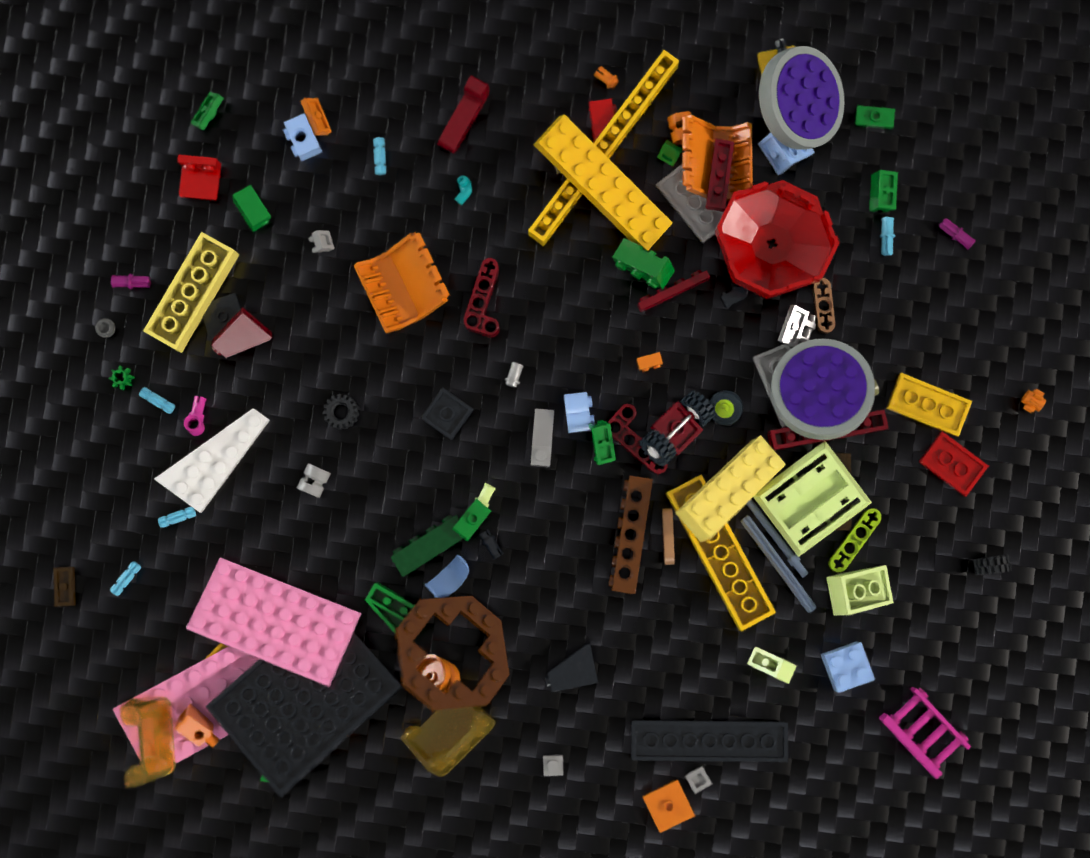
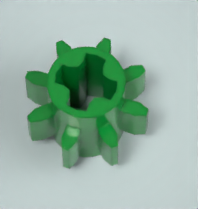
M119 366L118 370H111L113 374L112 377H109V380L114 382L113 387L116 388L120 385V389L125 390V386H132L130 382L135 377L129 374L131 369L127 368L124 371V368ZM120 375H123V376H122V377L124 378L123 381H120V380H121L120 377H119Z

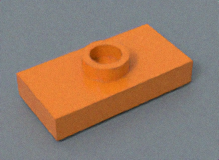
M304 98L301 100L314 135L330 134L332 131L318 98Z

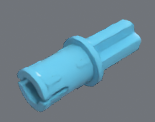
M883 217L881 218L882 234H880V238H882L881 254L890 256L893 254V238H895V234H893L894 218Z

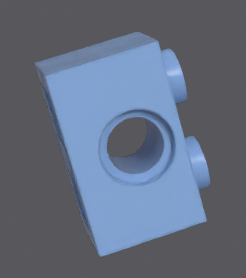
M304 113L283 122L286 127L283 130L287 140H292L293 146H291L295 157L299 156L301 161L322 152ZM299 135H306L303 141H297Z

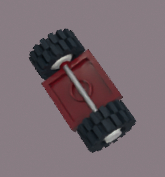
M690 391L680 402H675L650 427L652 430L640 440L641 449L645 451L644 454L648 455L649 459H652L655 464L658 463L659 466H665L674 456L679 455L703 431L701 427H704L715 416V409L712 408L713 405L708 403L709 400L705 399L704 395L700 396L699 392Z

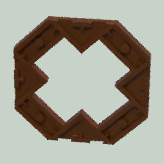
M473 596L420 599L395 630L399 648V666H401L402 686L431 711L486 706L509 676L502 622ZM458 613H460L488 636L477 652L492 664L472 691L459 680H456L445 694L417 670V667L427 656V653L418 647L413 640L432 615H435L446 626H449Z

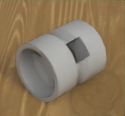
M308 463L304 471L305 478L300 479L297 488L320 498L324 490L322 485L327 483L331 473Z

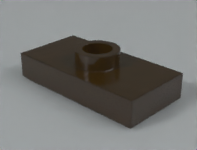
M75 567L53 568L54 607L76 605Z

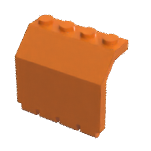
M693 115L682 118V132L685 133L682 134V150L685 151L682 153L683 169L686 170L683 171V186H686L687 191L707 199L716 138L734 141L726 201H730L734 192L753 186L752 124L747 122L732 127L714 126Z
M410 233L387 252L373 259L357 262L353 265L385 333L400 330L425 318L448 301L447 297L450 294L445 284L439 283L442 278L436 265L431 266L434 261L428 249H423L426 244L420 233Z

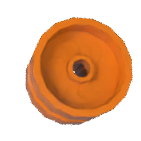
M428 654L417 667V670L445 694L456 680L460 681L457 667L437 655Z

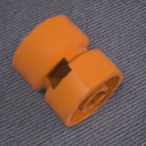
M679 112L667 118L669 129L673 130L671 133L673 144L682 145V134H685L682 132V118L692 115L691 112Z

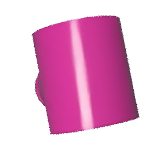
M194 396L192 411L189 412V415L184 420V427L193 436L201 435L205 429L203 410L206 398L204 397L199 399L198 396ZM193 422H198L196 428L190 429Z

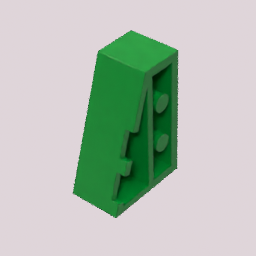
M625 238L612 256L617 268L625 271V269L630 271L631 275L638 280L641 278L646 280V283L654 289L658 287L663 290L675 272L669 258L664 256L661 259L655 256L656 252L652 250L648 252L641 245Z
M378 582L374 583L365 599L393 632H395L396 628L415 605V603Z

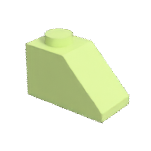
M757 647L754 648L747 663L788 684L796 668V665Z

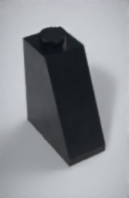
M590 643L585 644L548 671L549 676L545 677L547 688H551L552 692L598 683Z

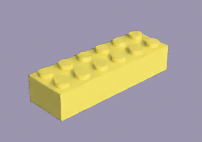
M201 232L143 331L182 353L239 254L230 247Z
M760 435L741 449L675 513L700 542L708 540L786 464Z

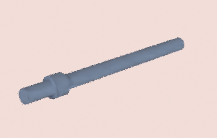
M751 498L746 505L786 555L788 563L795 567L802 578L806 576L808 572L801 564V559L796 553L794 554Z

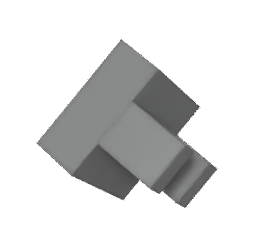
M317 230L309 238V241L314 242L316 246L312 249L313 253L334 249L329 231Z

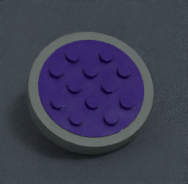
M799 46L788 48L776 54L767 63L760 80L759 102L763 119L772 135L783 145L799 150L812 149L828 142L839 129L844 113L843 86L832 62L815 48Z
M813 339L791 348L778 362L771 380L772 402L780 419L797 434L811 439L830 440L852 432L865 420L874 402V377L867 361L854 348L836 340Z

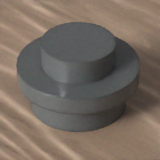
M101 319L97 322L95 329L99 336L108 338L114 334L115 325L109 319Z

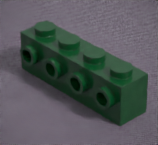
M450 514L442 519L443 524L440 526H431L425 530L426 535L421 538L418 535L409 541L410 545L407 547L400 546L393 551L394 555L391 556V559L403 577L463 539L452 529L459 520L457 515L453 517Z

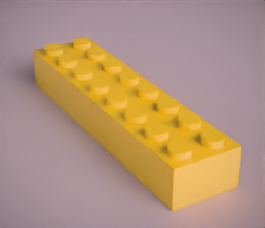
M565 114L559 116L533 144L630 241L641 245L644 250L648 251L671 226L672 222Z
M699 475L665 493L675 512L699 491L706 482L703 476ZM679 518L738 630L743 631L776 613L728 523L710 539L700 542Z

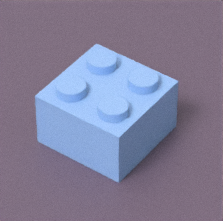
M856 641L821 654L833 690L837 693L875 680L861 642Z

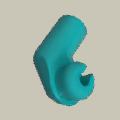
M464 175L458 178L460 193L455 198V201L460 205L472 193L471 181Z

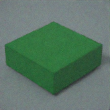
M666 140L657 158L674 166L683 150Z

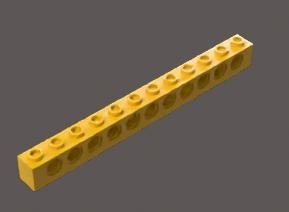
M662 51L594 142L608 158L612 156L678 68L679 60L667 51ZM566 179L528 230V235L542 246L546 244L582 196V193L568 179Z

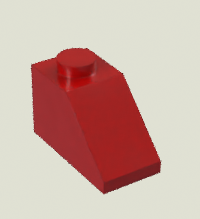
M612 98L589 102L594 142L617 113L616 104H612Z

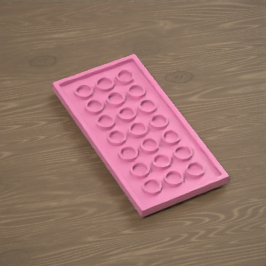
M220 558L186 629L329 687L361 614Z
M228 646L113 708L149 778L209 746L204 742L198 747L175 730L177 718L190 703L214 724L213 733L217 737L222 739L228 736V733L205 706L255 664L259 658Z

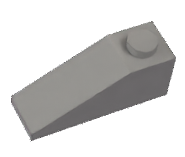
M535 409L531 466L550 467L554 410Z

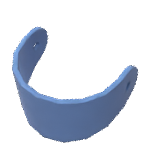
M457 554L437 576L424 585L436 598H446L463 584L469 573V567L465 560Z

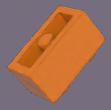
M660 352L636 359L639 371L642 370V372L649 371V368L653 367L654 369L660 368V365L663 364Z

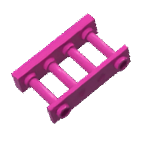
M911 687L910 690L914 696L894 715L891 714L889 716L884 713L879 719L934 778L938 779L943 774L939 770L940 764L960 745L969 749L971 747L967 743L969 739L961 731L958 733L926 699L928 695L921 688ZM921 701L928 710L907 730H902L898 726L899 721ZM935 716L941 725L921 744L918 743L916 745L911 740L914 738L913 735ZM948 730L955 739L934 759H929L925 755L927 753L926 750Z

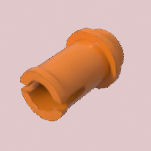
M600 66L598 70L602 74L596 71L594 76L604 82L607 88L614 89L619 82L617 76H613Z

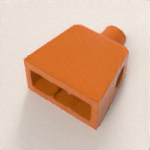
M191 703L177 718L175 730L196 746L200 747L205 742L213 748L220 740L213 733L214 724Z

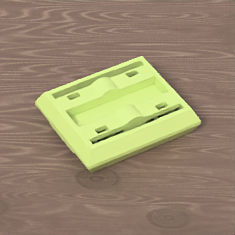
M823 441L768 482L753 496L798 557L872 503L826 441ZM825 454L827 457L808 473L802 474L799 477L796 475V473L821 455ZM817 467H820V468H823V467H824V469H823L822 471H820L819 473H818V470H817L816 468H817ZM791 477L794 479L789 484V487L770 501L766 500L765 497L780 487L785 481ZM780 495H781L782 497L785 496V498H784L783 500H781L780 502H778V500H779V499H778V496H780ZM855 498L859 499L850 506V509H845L843 512L840 513V515H838L832 521L829 519L831 516H833L836 512H838L844 506L849 504ZM842 499H844L845 501L849 500L847 503L842 505ZM823 522L827 523L820 530L815 531L813 534H811L810 538H806L801 543L798 542V540L803 538L805 535H807L809 532H811L813 529H815ZM803 528H806V529L809 528V529H810V530L807 531L805 534H802V533H803V531H802Z

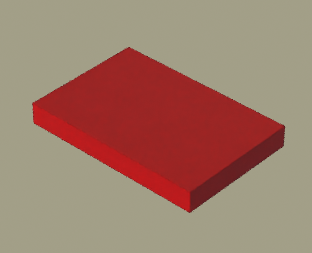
M943 431L939 433L919 460L920 464L964 497L969 494L989 467V465Z

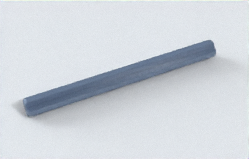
M745 516L741 519L742 525L808 613L817 608L815 603L751 517Z

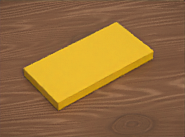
M899 373L886 409L959 437L972 401L906 374Z

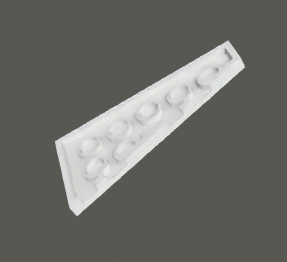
M254 408L157 476L155 480L202 513L270 420Z

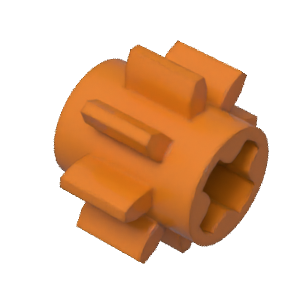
M1037 388L1033 391L1028 390L1021 400L1025 404L1023 409L1030 413L1035 410L1039 412L1046 403V399L1043 398L1045 393Z

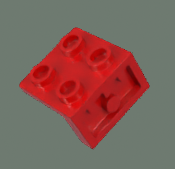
M178 155V163L182 166L179 196L182 198L217 200L221 163L218 159Z

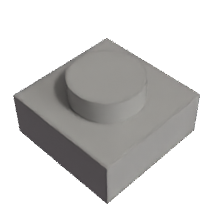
M543 755L544 776L563 775V755Z
M702 766L685 775L695 794L712 784Z

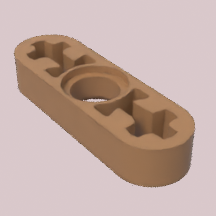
M822 278L819 282L812 285L815 316H817V329L819 332L827 334L835 328V316L831 284L829 280ZM820 282H822L823 286H826L823 290V296L827 294L828 297H817L821 295V289H817ZM820 301H826L829 304L827 311L820 310ZM830 313V316L826 317V321L831 325L825 329V326H821L824 322V316L820 317V315Z
M672 508L662 509L664 565H672L675 562Z

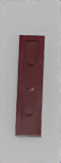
M715 139L705 209L725 211L734 141Z
M698 270L691 274V278L687 280L682 278L674 282L675 286L670 288L665 286L663 290H657L658 294L652 297L649 294L640 298L637 307L641 313L708 281L710 275L707 270L704 272Z

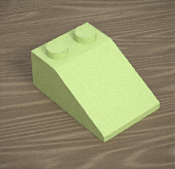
M886 565L826 577L834 615H851L893 603Z

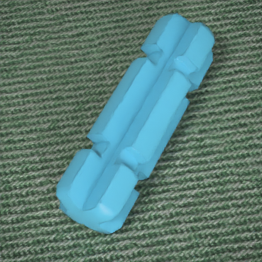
M377 137L373 139V146L375 147L374 164H376L375 174L383 175L386 173V166L384 165L386 163L385 148H383L385 141L384 138Z
M145 387L139 393L140 397L147 399V401L158 408H163V411L169 414L175 408L174 404L167 402L166 399L154 392L151 393V390Z
M188 507L185 510L168 514L167 517L162 516L158 518L159 526L164 528L169 526V524H175L186 520V518L195 517L196 511L193 507Z
M131 562L128 569H125L117 579V583L113 584L110 588V591L116 596L120 595L123 588L133 579L134 574L141 569V566L136 562Z

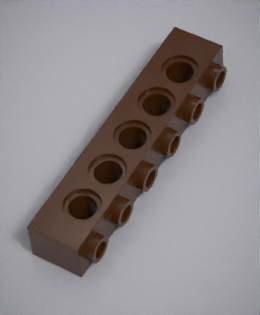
M629 476V479L624 481L623 491H627L626 499L622 498L620 510H624L623 518L619 517L617 529H621L620 537L616 536L614 548H618L617 556L613 555L611 567H615L614 575H610L609 586H612V591L636 593L653 479ZM633 491H638L641 494L639 502H634L631 499ZM630 510L637 511L638 519L636 521L629 520L628 512ZM627 529L635 531V538L633 540L626 539L625 532ZM629 548L632 550L633 555L630 559L623 558V549ZM622 567H626L630 571L627 578L619 576V570Z

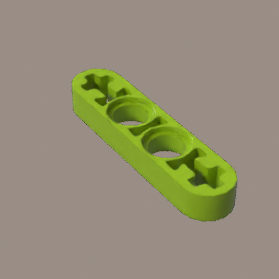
M867 509L829 560V567L832 571L843 572L881 521V513L877 509ZM868 513H875L876 521H870L868 524L871 526L870 529L867 525L861 524L862 521L867 523L869 520ZM859 527L864 528L866 531V535L863 538L856 536V529ZM849 542L855 547L854 552L851 554L846 553L844 550L845 544ZM839 552L849 557L848 560L843 558L841 561L842 567L835 568L834 560H840L842 555H839Z

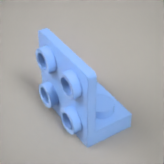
M769 133L758 143L778 175L785 172L794 163L814 154L813 149L799 150L789 148L779 142L772 133Z

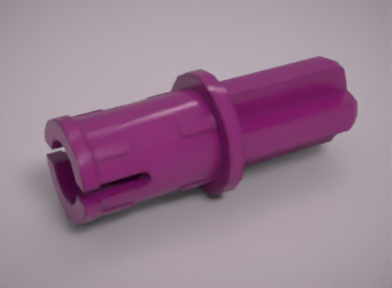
M947 218L939 226L953 237L952 240H957L966 249H969L976 241L965 233L962 227L959 228Z
M129 274V276L112 275L111 285L112 287H128L129 289H133V287L149 288L151 279L149 276H133L132 274Z

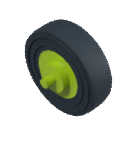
M719 391L709 401V404H712V408L715 409V416L712 419L720 425L733 424L742 415L743 403L740 397L732 391Z

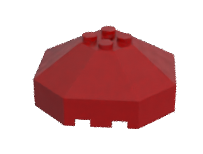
M784 180L772 184L763 182L751 188L734 192L715 230L732 282L766 299L819 282L823 278L839 245L838 237L835 236L832 228L833 223L829 212L822 211L818 197ZM767 240H776L775 244L777 245V247H772V249L768 248L769 244L767 243Z

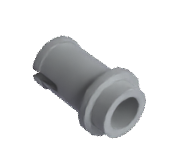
M515 362L511 363L508 377L505 378L506 385L514 388L519 385L520 382L518 380L523 365Z

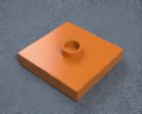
M678 779L642 796L660 833L695 816Z

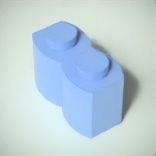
M587 392L565 394L564 401L568 433L591 431L588 424L595 425L594 415L589 413V407H592L591 396H587Z

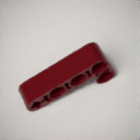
M472 75L469 77L464 87V95L439 138V146L454 154L458 151L489 95V84Z
M487 258L482 262L464 316V325L467 330L487 337H495L500 329L496 319L485 316L499 273L498 262L493 258ZM490 264H492L494 269L490 270L489 278L487 277L488 271L486 267H489ZM482 282L490 284L487 290H481L479 285ZM476 300H482L484 305L481 308H475L473 303ZM472 317L478 320L475 326L467 324L468 320ZM487 324H495L496 329L493 332L486 331Z
M631 404L623 405L608 421L610 424L617 423L620 426L619 432H612V438L652 473L662 474L666 471L668 464L665 466L661 465L662 470H655V464L652 461L649 464L646 462L649 460V456L647 458L639 456L638 452L642 447L640 446L642 438L628 427L636 416V409ZM628 408L632 411L633 415L631 418H625L622 415V411ZM631 435L635 440L634 444H625L624 437Z

